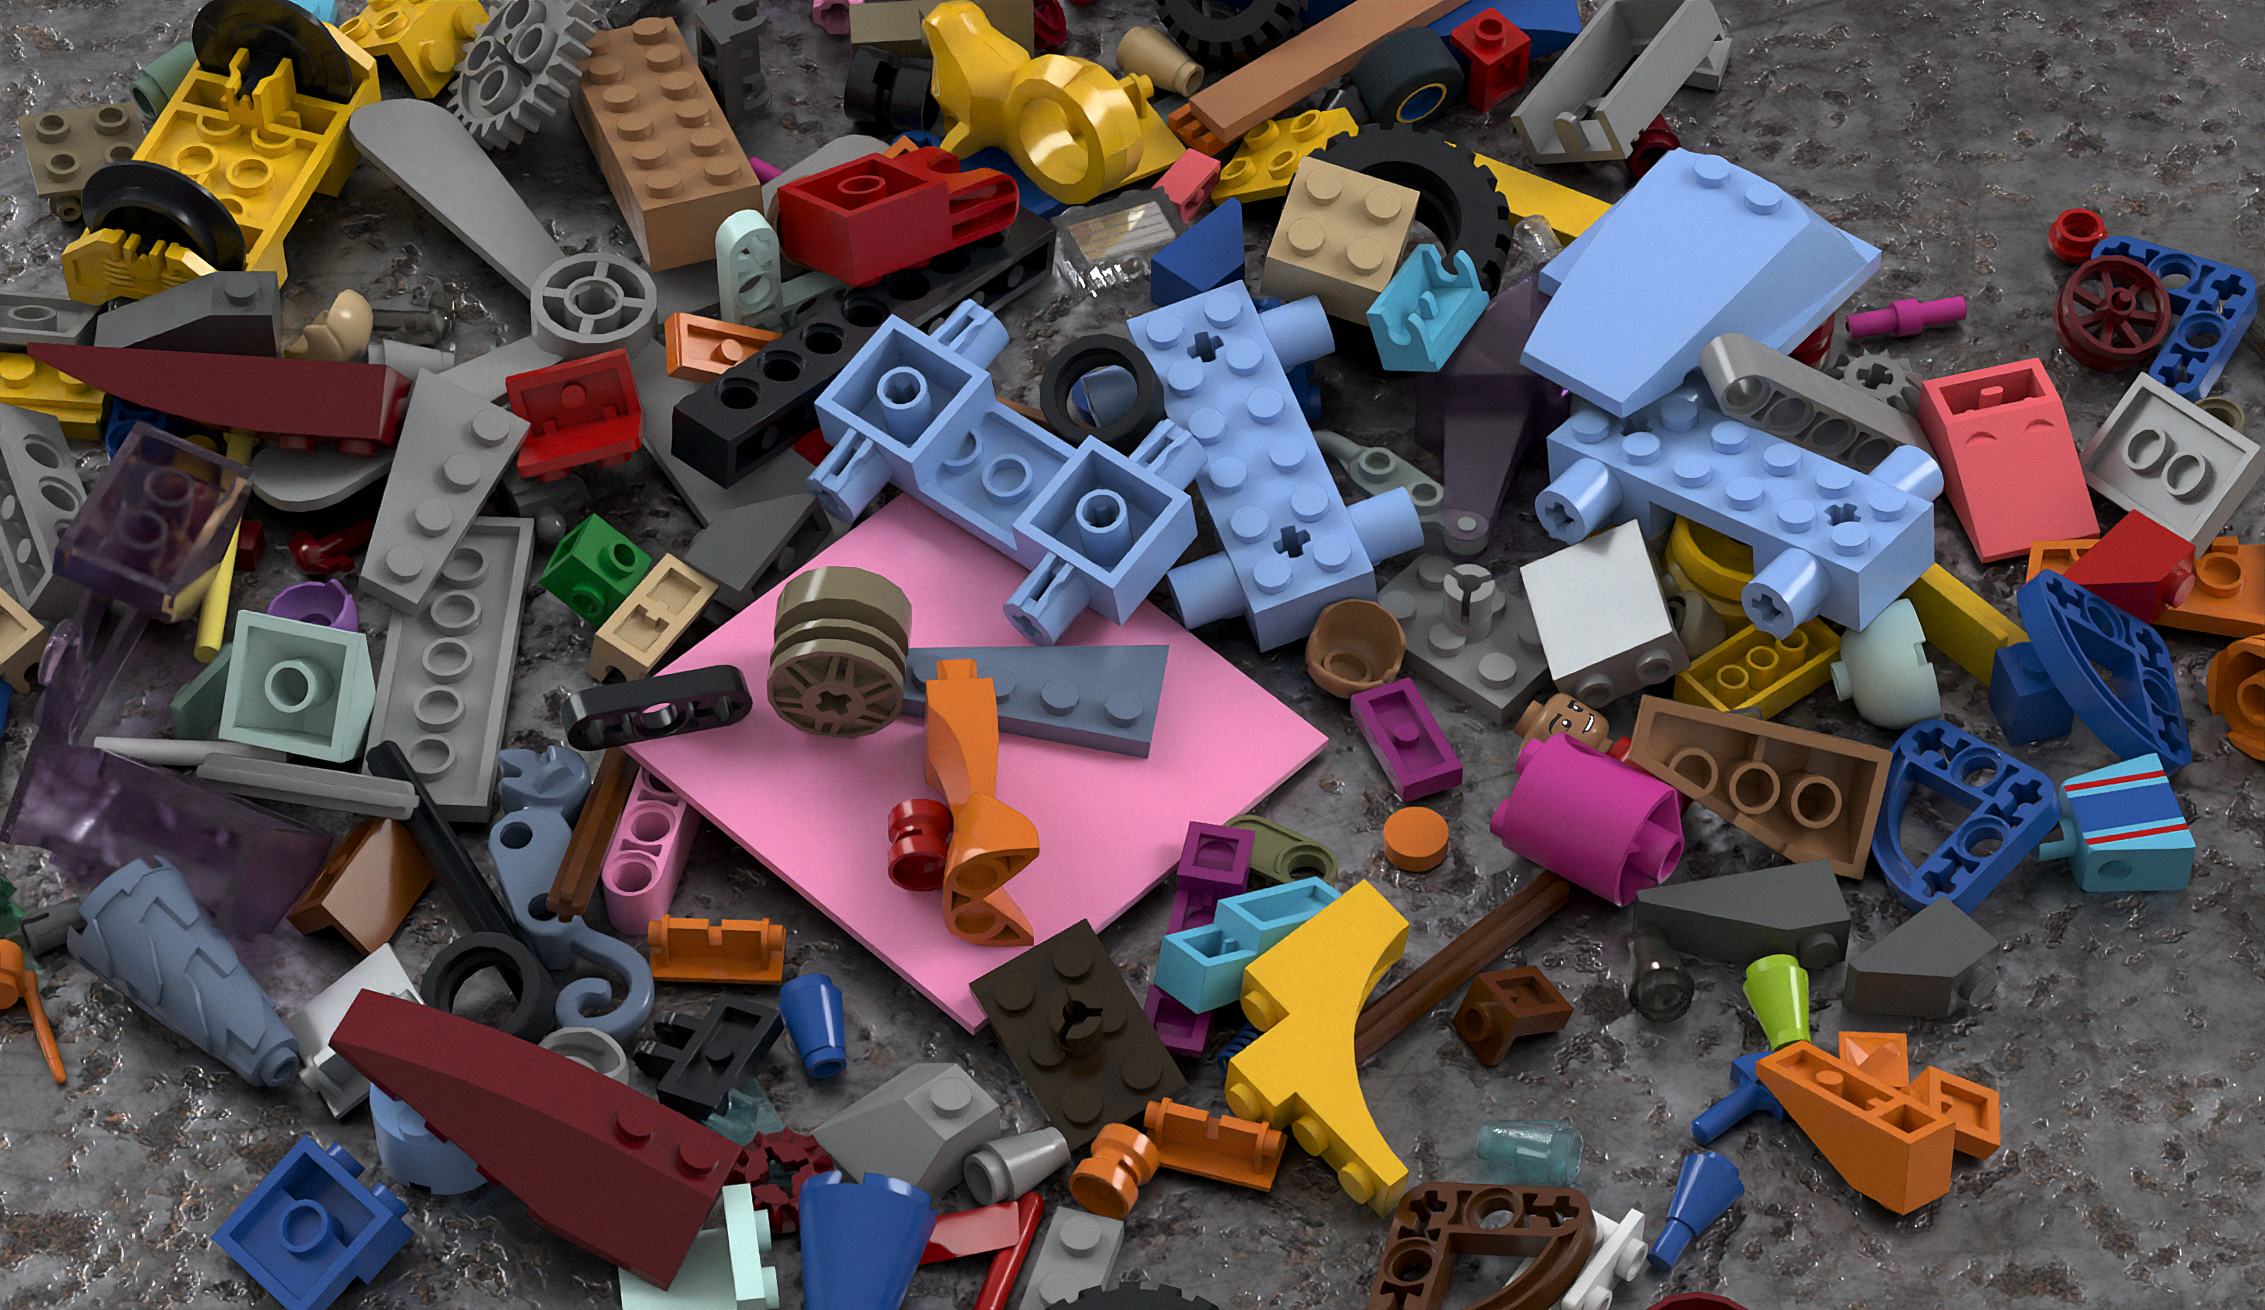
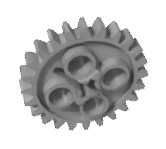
M503 0V5L499 9L493 5L489 7L488 22L485 25H475L474 30L477 34L475 41L463 45L462 50L467 53L464 61L456 64L453 68V71L458 73L460 77L448 87V91L455 96L447 104V109L454 113L453 115L460 120L479 146L491 151L494 146L500 150H505L510 140L520 144L526 128L536 133L539 129L540 117L543 114L551 118L555 115L554 102L558 97L567 99L570 96L566 86L570 80L581 77L582 72L576 68L578 62L590 56L592 52L584 44L596 35V30L589 26L597 16V12L590 8L594 0Z

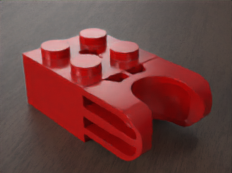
M926 146L893 159L875 152L777 188L785 255L811 266V269L814 271L825 272L841 279L851 287L875 285L882 280L883 275L902 268L915 269L926 266L931 262V257L1004 230L1016 219L1020 203L1018 185L1010 175L987 167L961 173L960 161L957 155L936 146Z

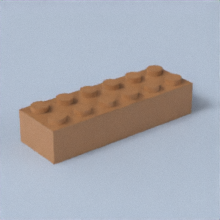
M648 17L636 21L631 26L609 31L596 30V35L584 44L586 48L592 51L591 55L579 61L576 67L582 72L581 77L570 80L566 86L570 93L568 103L651 273L715 259L716 233L729 216L738 211L749 209L756 210L765 218L761 184L672 17L663 19Z

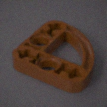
M1429 1182L1415 1186L1403 1195L1397 1206L1365 1310H1401L1399 1305H1402L1404 1310H1441L1457 1254L1537 1258L1510 1284L1488 1298L1460 1310H1548L1572 1285L1584 1267L1597 1237V1223L1590 1204L1583 1193L1567 1187ZM1506 1210L1514 1213L1511 1221L1499 1229L1488 1230L1480 1227L1483 1219L1495 1211ZM1429 1221L1427 1233L1430 1239L1426 1238L1421 1222ZM1417 1262H1425L1432 1265L1429 1273L1417 1281L1404 1282L1398 1279L1400 1272L1408 1265Z

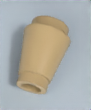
M1135 26L1125 34L1118 46L1116 64L1123 69L1125 76L1130 73H1135L1138 77L1146 74L1154 87L1181 94L1184 97L1192 96L1199 89L1203 81L1204 68L1197 64L1156 27L1144 28L1142 26Z

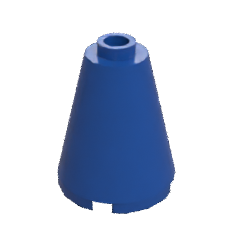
M828 1171L809 1177L801 1185L798 1200L804 1310H899L936 1226L938 1213L937 1208L930 1211L932 1198L925 1191L905 1181L882 1174L864 1172L862 1184L840 1183L842 1171Z

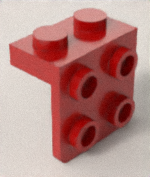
M626 347L506 377L505 385L514 415L531 423L527 438L520 447L517 461L521 478L536 476L538 482L554 481L571 474L573 466L596 461L598 467L615 466L632 459L633 451L642 447L645 413Z

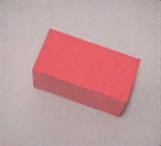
M1188 148L1149 190V217L1181 231L1209 201L1212 190L1220 181V161Z

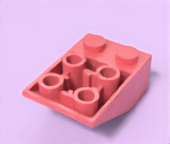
M2038 357L1922 381L1917 421L1940 461L1944 479L1943 489L1982 564L2030 554L2032 540L2099 539V526L2062 400Z

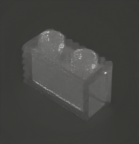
M1163 186L1142 192L1139 190H1129L1122 193L1117 199L1090 207L1074 206L1065 210L1061 215L1050 218V223L1057 226L1054 259L1077 299L1084 301L1088 296L1095 298L1099 293L1106 295L1110 290L1117 292L1122 286L1128 289L1132 283L1139 285L1143 280L1150 282L1151 257L1188 230L1187 225L1183 223L1182 217H1179L1177 209H1174L1173 201H1170L1168 193L1165 194Z

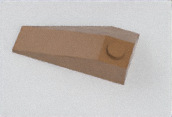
M1643 694L1627 759L1793 863L1798 864L1829 859L1834 874L1862 880L1893 752L1862 742Z

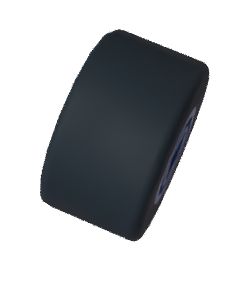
M1413 27L1394 33L1374 45L1359 60L1351 72L1349 83L1358 88L1371 114L1372 123H1379L1381 130H1392L1394 122L1413 124V129L1439 118L1452 106L1462 91L1465 77L1461 67L1434 30L1426 27Z

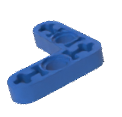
M2118 235L2100 241L2093 249L2091 260L2101 255H2122L2144 264L2160 280L2172 274H2181L2190 279L2181 288H2165L2169 295L2171 313L2182 317L2152 364L2148 375L2166 387H2175L2170 389L2193 404L2206 398L2256 316L2258 299L2255 279L2250 273L2240 268L2130 236ZM2112 282L2113 289L2117 287L2125 288L2124 286ZM2135 296L2136 303L2141 304L2140 300ZM2219 299L2228 300L2223 307L2224 316L2220 315ZM2202 333L2213 334L2220 339L2216 345L2205 349L2194 348L2187 343L2193 336ZM2183 365L2187 367L2188 383L2179 382L2184 375Z

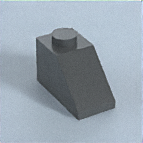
M805 491L721 511L708 528L702 529L696 534L689 546L688 552L682 559L686 565L720 586L718 594L714 599L740 613L800 569L833 528L817 496Z
M1942 895L1848 963L1842 1005L1851 1013L1947 1019L1967 1003L1971 1005L1980 1003L1992 991L1998 979L1996 968L2001 943Z

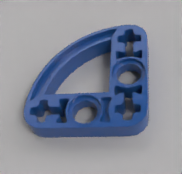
M2042 570L2021 586L2017 591V603L2023 624L2034 650L2059 692L2088 728L2124 761L2146 754L2157 753L2167 779L2190 764L2192 750L2171 659L2160 635L2146 622L2054 571ZM2088 659L2112 672L2117 697L2103 682Z
M1927 719L1907 729L1890 749L1893 752L1871 846L1888 887L1895 897L1913 914L1916 915L1944 895L1960 910L1969 915L2055 827L2061 817L2062 808L2052 780L2044 773L1949 722L1940 719ZM1942 748L1944 749L1947 760L1950 762L1949 766L1947 764L1945 757L1937 753ZM1991 769L1997 772L1995 777L1985 785L1971 787L1964 784L1966 778L1974 771ZM1916 782L1925 785L1973 812L1918 869L1904 855L1900 841L1903 810ZM1996 839L2003 842L2000 849L1993 855L1975 857L1969 854L1973 846L1980 841Z

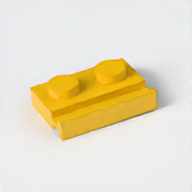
M0 352V403L57 416L65 438L100 439V425L102 420L106 419L112 396L27 354Z

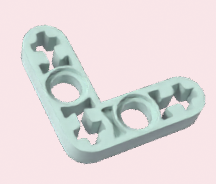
M742 210L729 216L716 233L715 246L721 321L785 335L804 323L811 315L821 312L855 288L847 285L841 279L818 271H812L781 284L779 240L777 234L765 218L756 210ZM747 248L750 254L745 255L742 250ZM756 276H761V279L753 288L744 293H739L740 288L747 281ZM818 297L809 309L796 314V311L803 303L811 298Z

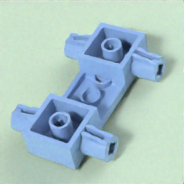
M1241 279L1126 320L1130 342L1145 353L1163 385L1165 409L1160 421L1169 419L1183 430L1192 433L1208 456L1207 464L1193 479V483L1213 526L1217 553L1171 569L1165 574L1170 597L1182 627L1190 630L1221 618L1230 619L1244 615L1262 653L1309 636L1320 612L1329 604L1348 598L1378 603L1373 567L1379 565L1384 559L1423 546L1424 536L1417 512L1404 486L1345 507L1285 375L1298 364L1316 360L1324 355L1335 352L1333 335L1318 297L1313 294L1258 314ZM1114 365L1081 377L1083 391L1097 428H1105L1116 423L1133 407L1137 397V384L1132 374L1123 367Z
M971 299L965 300L959 304L945 322L930 336L891 314L814 402L824 440L834 448L805 480L807 491L817 496L822 508L833 517L843 522L851 523L861 514L887 482H890L1031 570L1032 572L1004 603L1003 612L1017 631L1039 646H1053L1086 606L1121 627L1198 535L1191 496L1183 491L1208 462V456L1204 448L1193 437L1192 433L1183 430L1167 419L1166 421L1158 422L1128 458L1092 435H1089L1079 448L1076 449L996 400L991 375L985 370L1007 346L1010 337L1002 323L994 316V313L977 305Z
M1692 371L1685 375L1683 384L1674 391L1623 419L1589 401L1547 437L1550 485L1536 497L1535 509L1542 526L1549 532V537L1556 540L1560 539L1567 542V545L1573 546L1586 540L1590 533L1603 530L1612 523L1620 526L1637 519L1647 538L1652 540L1676 519L1677 514L1748 544L1753 547L1754 579L1742 589L1741 601L1743 609L1748 618L1755 624V629L1773 634L1775 638L1780 640L1793 633V629L1800 623L1809 622L1817 615L1861 632L1935 563L1934 503L1931 502L1943 491L1944 479L1936 461L1928 453L1911 445L1899 446L1868 475H1865L1726 416L1721 410L1706 378Z

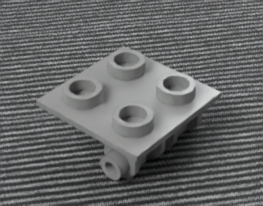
M388 942L284 1021L285 1025L299 1041L298 1054L306 1066L299 1072L301 1079L313 1093L321 1092L334 1117L338 1120L370 1094L371 1082L328 1046L331 1036L360 990L364 988L426 1005Z

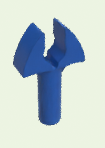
M1775 1052L1753 1053L1732 1060L1730 1079L1737 1083L1739 1088L1690 1123V1132L1696 1141L1701 1144H1708L1754 1110H1767L1780 1123L1785 1121L1789 1113L1764 1084L1759 1085L1761 1080L1755 1074L1756 1061Z

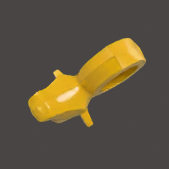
M970 0L941 2L922 20V29L933 55L930 93L937 101L943 114V127L947 134L940 148L955 153L958 159L962 160L981 151L985 147H998L1008 153L1021 171L1041 190L1065 204L1087 203L1137 171L1144 152L1137 114L1120 83L1102 66L1082 57L1046 54L1031 60L1029 53L1023 47L993 28L981 8ZM1059 104L1074 118L1081 129L1088 153L1073 140L1065 127L1059 110Z

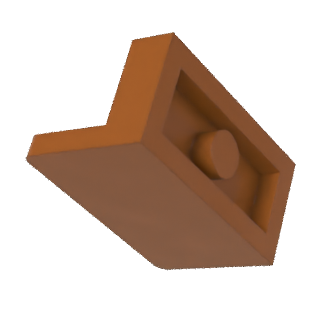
M372 817L351 827L286 916V919L303 935L333 925L367 958L388 942L436 873L416 844L411 833L398 820Z

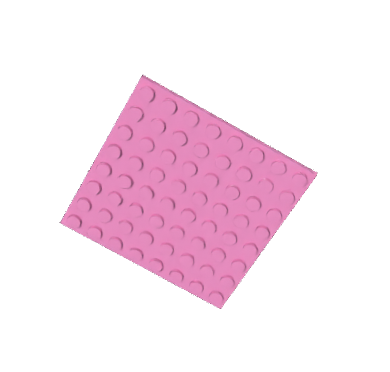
M903 492L655 675L661 676L716 665H732L739 668L744 674L753 701L750 712L742 720L730 726L619 746L974 1036L988 1024V1021L971 995L969 983L1085 918L1095 934H1099L1178 869L1190 821L1222 826L1229 819L1246 814L1328 747L1329 738L1146 598L1121 627L1086 606L1053 646L1170 645L1149 757L1147 759L998 732L999 756L996 799L1026 816L1035 825L1039 836V856L1003 885V888L1022 910L1032 926L1034 946L975 945L952 935L946 927L943 916V887L932 891L906 890L895 885L888 875V852L893 845L889 841L888 815L892 808L907 800L925 798L938 801L951 810L944 796L925 781L923 761L925 718L898 714L893 723L875 734L852 739L814 735L798 730L780 718L768 702L767 676L770 669V653L774 646V623L778 597L786 583L805 571L826 566L861 568L880 574L900 587L912 605V628L909 648L1039 646L1017 631L1003 612L1004 603L1032 571L908 493ZM670 703L652 706L642 713L658 711Z

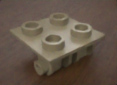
M135 101L18 116V123L39 199L48 198L51 212L63 221H73L81 215L82 192L91 175L106 164L121 160H131L145 139Z

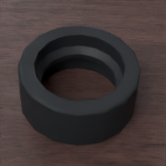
M1106 333L1082 336L1062 347L1047 364L1039 385L1040 408L1049 426L1059 439L1076 449L1079 448L1089 435H1092L1126 456L1135 451L1158 422H1160L1165 409L1163 385L1145 353L1128 339ZM1111 365L1123 367L1131 373L1137 384V397L1133 407L1121 420L1105 428L1090 430L1082 428L1072 420L1067 410V399L1071 388L1082 375L1097 367Z
M479 931L457 938L436 954L423 975L420 995L427 1006L452 1014L455 996L465 980L480 969L496 964L507 965L516 970L523 981L524 988L521 1003L513 1016L497 1030L535 1045L541 1042L552 1024L556 996L551 976L523 943L504 933Z

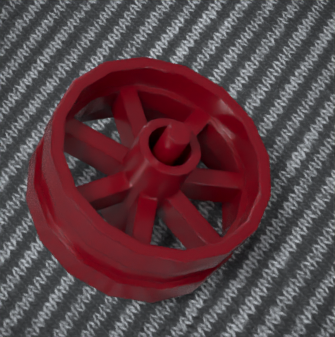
M2101 255L2084 262L2057 294L2052 310L2054 332L2064 350L2081 365L2100 372H2122L2139 365L2167 332L2171 318L2169 295L2159 277L2144 264L2122 255ZM2087 280H2096L2100 297L2078 284ZM2112 282L2124 286L2125 288L2117 287L2113 289ZM2135 296L2140 300L2145 311L2135 309ZM2073 300L2093 313L2077 317L2074 311ZM2129 324L2150 327L2149 338L2145 344ZM2116 333L2127 348L2110 346L2112 336Z

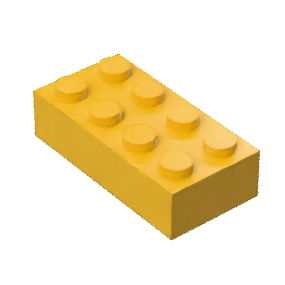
M1817 616L1809 622L1800 623L1793 629V633L1783 640L1775 638L1773 634L1766 631L1762 632L1755 629V624L1753 623L1692 661L1691 667L1688 670L1676 674L1673 698L1677 702L1766 721L1832 679L1830 664L1841 661V637Z

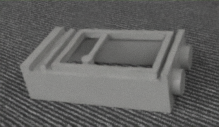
M1608 0L1510 116L1532 163L1550 164L1627 159L1633 152L1630 143L1636 142L1639 139V132L1645 131L1712 49L1715 45L1714 41H1722L1727 36L1711 0ZM1640 55L1606 97H1600L1632 57ZM1589 110H1592L1598 120L1581 121Z

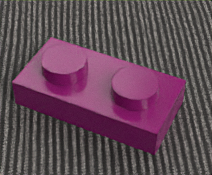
M1410 677L1351 695L1350 713L1402 803L1462 784L1463 766Z

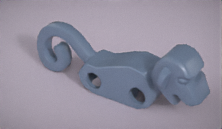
M554 745L548 746L546 753L543 754L528 749L500 750L498 762L502 779L498 787L503 811L506 816L491 829L488 849L495 865V881L510 919L533 955L545 969H567L580 956L614 971L624 979L629 986L627 998L620 1007L609 1014L592 1018H585L580 1015L585 1008H605L611 1004L613 999L611 986L608 981L600 978H584L565 986L556 996L553 1012L557 1030L564 1027L595 1028L608 1034L616 1042L621 1041L634 1033L646 1021L654 1006L655 989L652 971L646 959L632 946L619 939L590 929L585 925L581 916L574 915L571 923L558 921V913L548 910L546 905L548 895L573 835L572 830L577 825L592 787L589 766L580 753L570 748Z

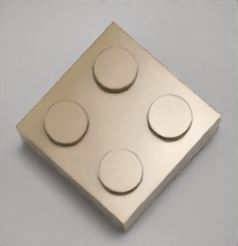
M1303 155L1266 256L1260 293L1288 302H1294L1315 294L1326 314L1370 327L1366 312L1397 273L1412 230L1420 191Z

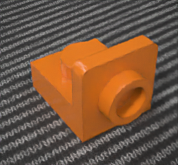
M1928 1066L1907 1087L1904 1086L1899 1089L1900 1092L1956 1121L1954 1149L1986 1161L2001 1146L1999 1092L1932 1066Z

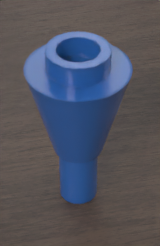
M1705 1152L1703 1155L1692 1153L1685 1156L1667 1214V1225L1647 1254V1260L1654 1267L1665 1272L1671 1271L1690 1239L1696 1238L1744 1195V1186L1738 1178L1739 1171L1731 1161L1714 1152Z

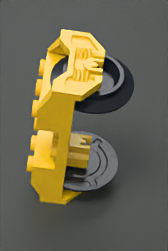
M209 0L198 12L192 27V42L197 60L131 160L115 161L100 167L91 175L83 188L81 206L87 228L80 239L68 244L61 255L69 299L95 306L119 296L140 300L214 271H277L280 290L288 277L283 248V240L313 192L337 197L361 158L362 153L357 150L350 139V116L360 107L381 102L376 59L334 25L320 21L312 13L292 1Z

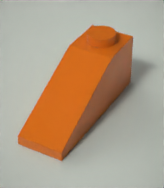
M1800 1040L1756 1061L1755 1074L1852 1188L1876 1200L1884 1208L1901 1215H1905L1949 1192L1956 1128L1955 1120L1804 1040Z

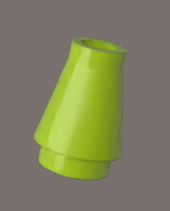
M1771 955L1753 962L1746 969L1747 981L1743 985V992L1770 1042L1772 1052H1777L1800 1040L1812 1044L1809 1033V978L1807 971L1799 967L1798 960L1791 955Z

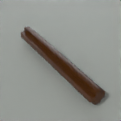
M620 747L606 749L546 901L547 909L558 913V921L571 923L574 915H584L641 764Z
M1550 870L1543 871L1362 1010L1354 1031L1355 1065L1357 1066L1568 903L1570 886L1567 880Z

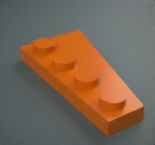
M2237 536L2215 537L2199 560L2194 557L2191 574L2195 575V583L2189 596L2179 607L2173 608L2169 606L2151 623L2237 638L2265 634V544L2239 545ZM2100 539L2032 540L2025 583L2042 570L2048 569L2063 575Z

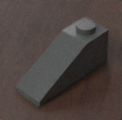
M214 271L98 315L94 346L280 358L284 323L277 271Z
M1822 859L1638 890L1635 895L1632 935L1635 943L1745 965H1751L1753 962L1767 956L1785 954L1795 957L1801 968L1817 969L1831 963L1846 960L1851 917L1829 859Z

